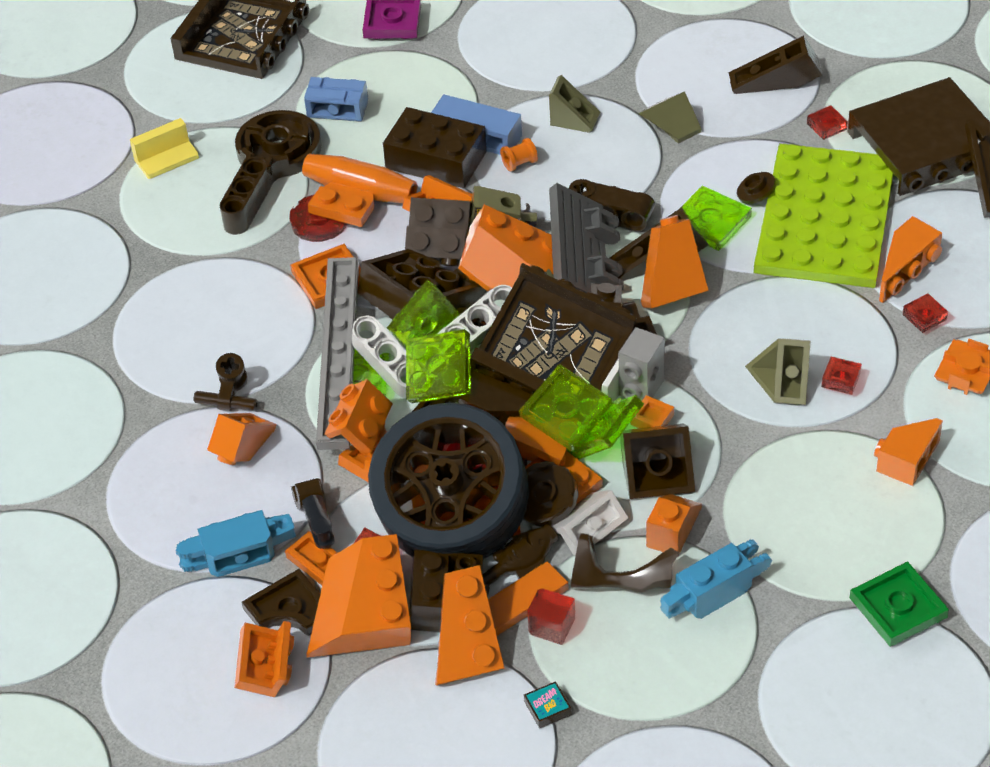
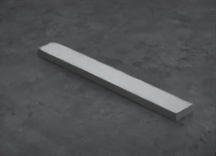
M358 257L328 258L316 433L317 450L350 449V442L344 436L338 435L329 439L325 435V431L329 425V417L336 410L340 401V393L347 385L353 384L355 348L351 338L353 324L356 321Z

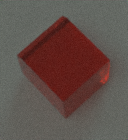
M543 588L537 590L527 610L528 631L530 635L563 645L575 621V598Z

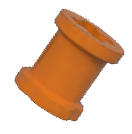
M530 138L523 139L521 144L513 147L504 146L500 149L502 162L510 172L516 170L518 165L538 161L536 147Z

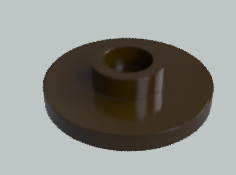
M769 172L750 174L738 186L737 197L745 204L758 203L772 194L776 187V179Z

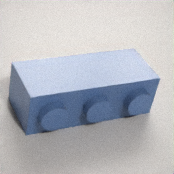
M445 94L442 95L431 112L485 126L487 152L501 155L500 149L502 147H513L517 145L522 137V120L519 113Z

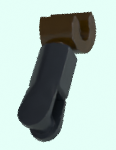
M315 478L291 486L295 505L298 510L304 509L316 547L327 549L334 545L335 538L332 532V523L325 506L326 498L321 479Z

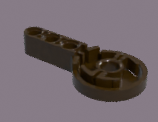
M290 110L269 111L251 118L238 130L235 137V147L241 167L219 205L223 227L227 233L238 235L247 231L273 183L279 178L302 172L303 162L308 154H320L321 138L319 128L310 117ZM283 140L282 142L273 143L274 141Z

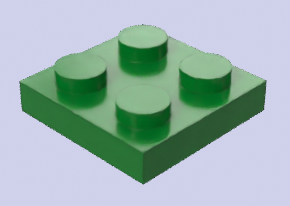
M908 561L850 589L849 598L889 647L948 618L949 609Z

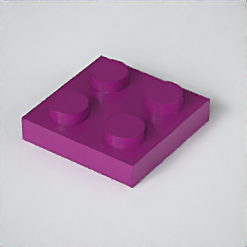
M367 0L362 29L363 38H417L421 0Z

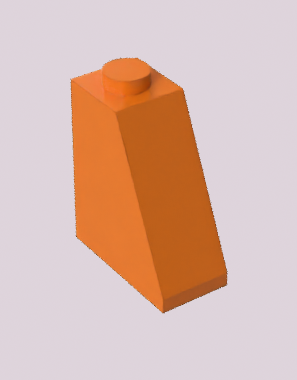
M678 215L661 219V225L651 228L641 298L642 307L655 308L709 291L689 219H678Z

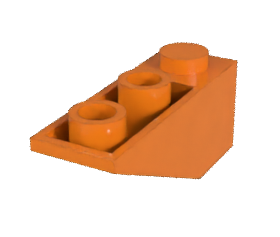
M914 216L894 231L881 281L880 302L884 303L892 295H897L910 279L917 278L925 266L939 258L942 252V232Z

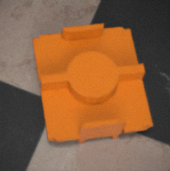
M969 338L968 342L953 339L948 350H945L943 360L934 377L938 381L949 384L948 389L950 390L954 387L963 390L965 395L969 391L982 394L990 381L989 345Z

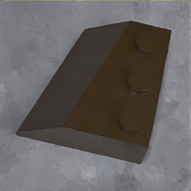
M411 249L363 261L358 286V294L415 336L450 324L458 308L471 307L482 298L486 290L475 281L467 279L466 274L459 269L454 271L439 267L440 261Z

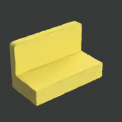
M181 118L129 139L134 161L148 179L199 158L197 150L189 141L186 124Z

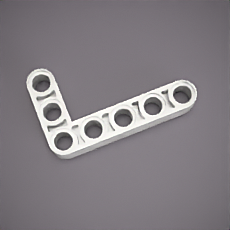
M508 285L494 287L411 355L376 318L369 315L361 316L354 322L351 338L352 344L396 394L403 398H413L483 342L501 309L494 301L506 300L512 287ZM480 318L485 321L486 325L479 327L474 325L471 320ZM362 330L371 331L374 334V336L365 339L362 338L358 333ZM457 337L462 340L463 344L455 346L449 343L448 339ZM382 353H391L392 355H394L395 359L392 361H383L379 357V355ZM434 356L440 362L436 365H430L425 362L424 358ZM409 375L414 377L416 382L408 385L403 383L400 378Z

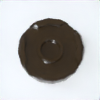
M549 461L535 463L526 468L529 499L523 520L531 525L543 527L546 524L555 525L567 518L575 508L578 499L577 483L570 471L564 466L562 467Z

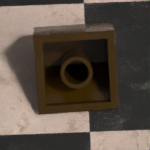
M682 423L619 431L622 463L629 499L696 492L689 426Z

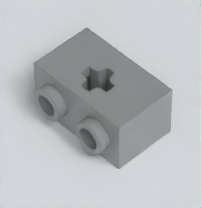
M635 327L618 353L619 396L641 403L646 395L652 398L655 396L664 382L665 337Z

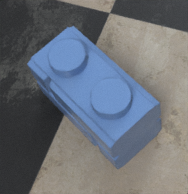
M311 77L304 96L306 115L310 118L362 121L368 104L366 81Z

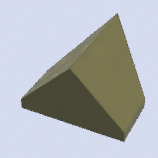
M562 75L557 77L549 94L550 126L589 133L593 130L600 111Z
M685 91L668 97L638 113L663 129L678 144L701 133V126Z
M778 338L745 366L774 403L806 405L811 341Z

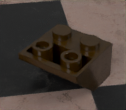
M414 550L409 609L411 630L440 632L444 574L480 565L482 573L483 555L466 553L441 554L425 550Z

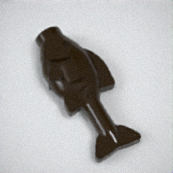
M549 524L512 536V540L506 544L504 549L493 553V559L498 563L482 574L487 598L490 591L489 586L505 574L515 573L519 580L544 563L545 557L552 545L559 540L557 533Z

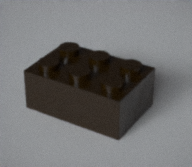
M406 107L383 141L385 167L420 178L430 175L453 186L465 188L487 152L485 126Z

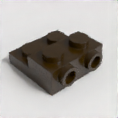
M411 197L409 226L406 227L405 249H411L435 260H441V265L459 266L470 229L472 202Z

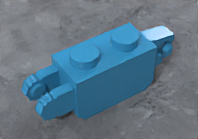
M263 510L197 528L199 535L187 538L182 542L179 541L175 551L176 555L180 557L179 566L184 572L208 568L211 575L221 577L270 562L275 556L273 546L296 537L290 514L265 518Z
M753 539L747 540L738 546L730 543L677 573L676 583L670 587V592L661 597V611L668 619L685 611L691 612L696 618L702 619L745 594L752 586V579L767 570L772 560L767 553L760 554L750 561L748 560L757 553L759 548Z

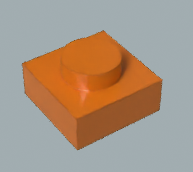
M646 395L630 416V425L637 428L668 425L674 416V406Z

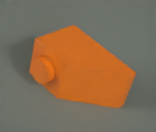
M251 413L218 414L207 451L217 454V460L229 465H236V462L250 461L275 431L277 424Z
M934 418L892 428L887 438H881L874 452V456L878 458L876 472L913 486L940 442L943 420Z
M673 494L659 497L646 522V547L661 552L673 548L680 554L702 509V503Z

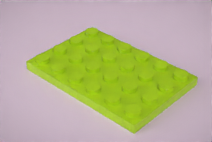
M779 143L773 170L776 187L767 199L753 273L876 288L893 172L878 154Z

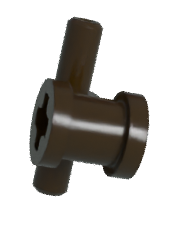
M235 353L223 354L216 362V371L221 384L219 393L196 391L193 397L195 403L217 406L219 410L231 411L232 408L255 411L258 404L256 398L235 396L236 391L241 390L248 380L243 359Z

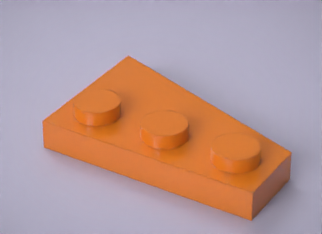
M480 565L445 573L435 685L504 669Z

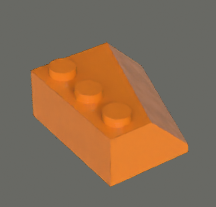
M484 204L470 226L458 269L486 291H490L498 285L513 287L519 276L522 263L528 266H538L545 272L550 269L553 274L551 234Z
M397 534L362 538L330 557L327 563L306 657L410 645L411 623Z

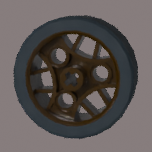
M442 403L428 405L409 413L396 422L381 438L371 458L368 483L369 495L374 509L388 535L397 534L399 548L411 557L414 556V550H425L441 554L483 555V559L487 558L509 541L518 530L525 516L529 499L528 475L515 439L501 421L487 411L474 406ZM446 444H460L461 450L443 451ZM428 465V469L425 472L414 473L418 466ZM476 465H486L482 472H471ZM418 494L425 501L424 505L407 512H403L400 508ZM484 494L492 500L484 510L474 507ZM445 512H455V515L450 520H440V517Z

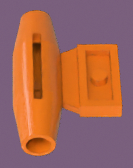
M308 154L303 162V175L325 185L319 187L308 203L309 213L358 227H363L374 210V201L403 204L405 197L417 193L418 185L416 181L386 167L344 156Z

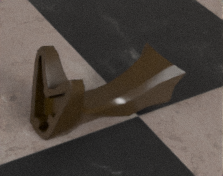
M580 533L571 578V588L594 589L609 587L640 593L653 588H670L672 565L679 552L669 548L648 564L636 570L624 572L605 571L598 564L593 536Z

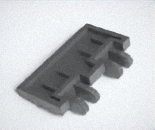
M559 183L554 184L549 188L554 278L557 280L565 279L571 282L576 289L584 293L590 292L591 283L621 285L623 290L624 282L618 279L623 272L622 265L607 258L605 244L612 245L620 241L619 231L614 230V228L619 226L618 216L603 209L602 204Z

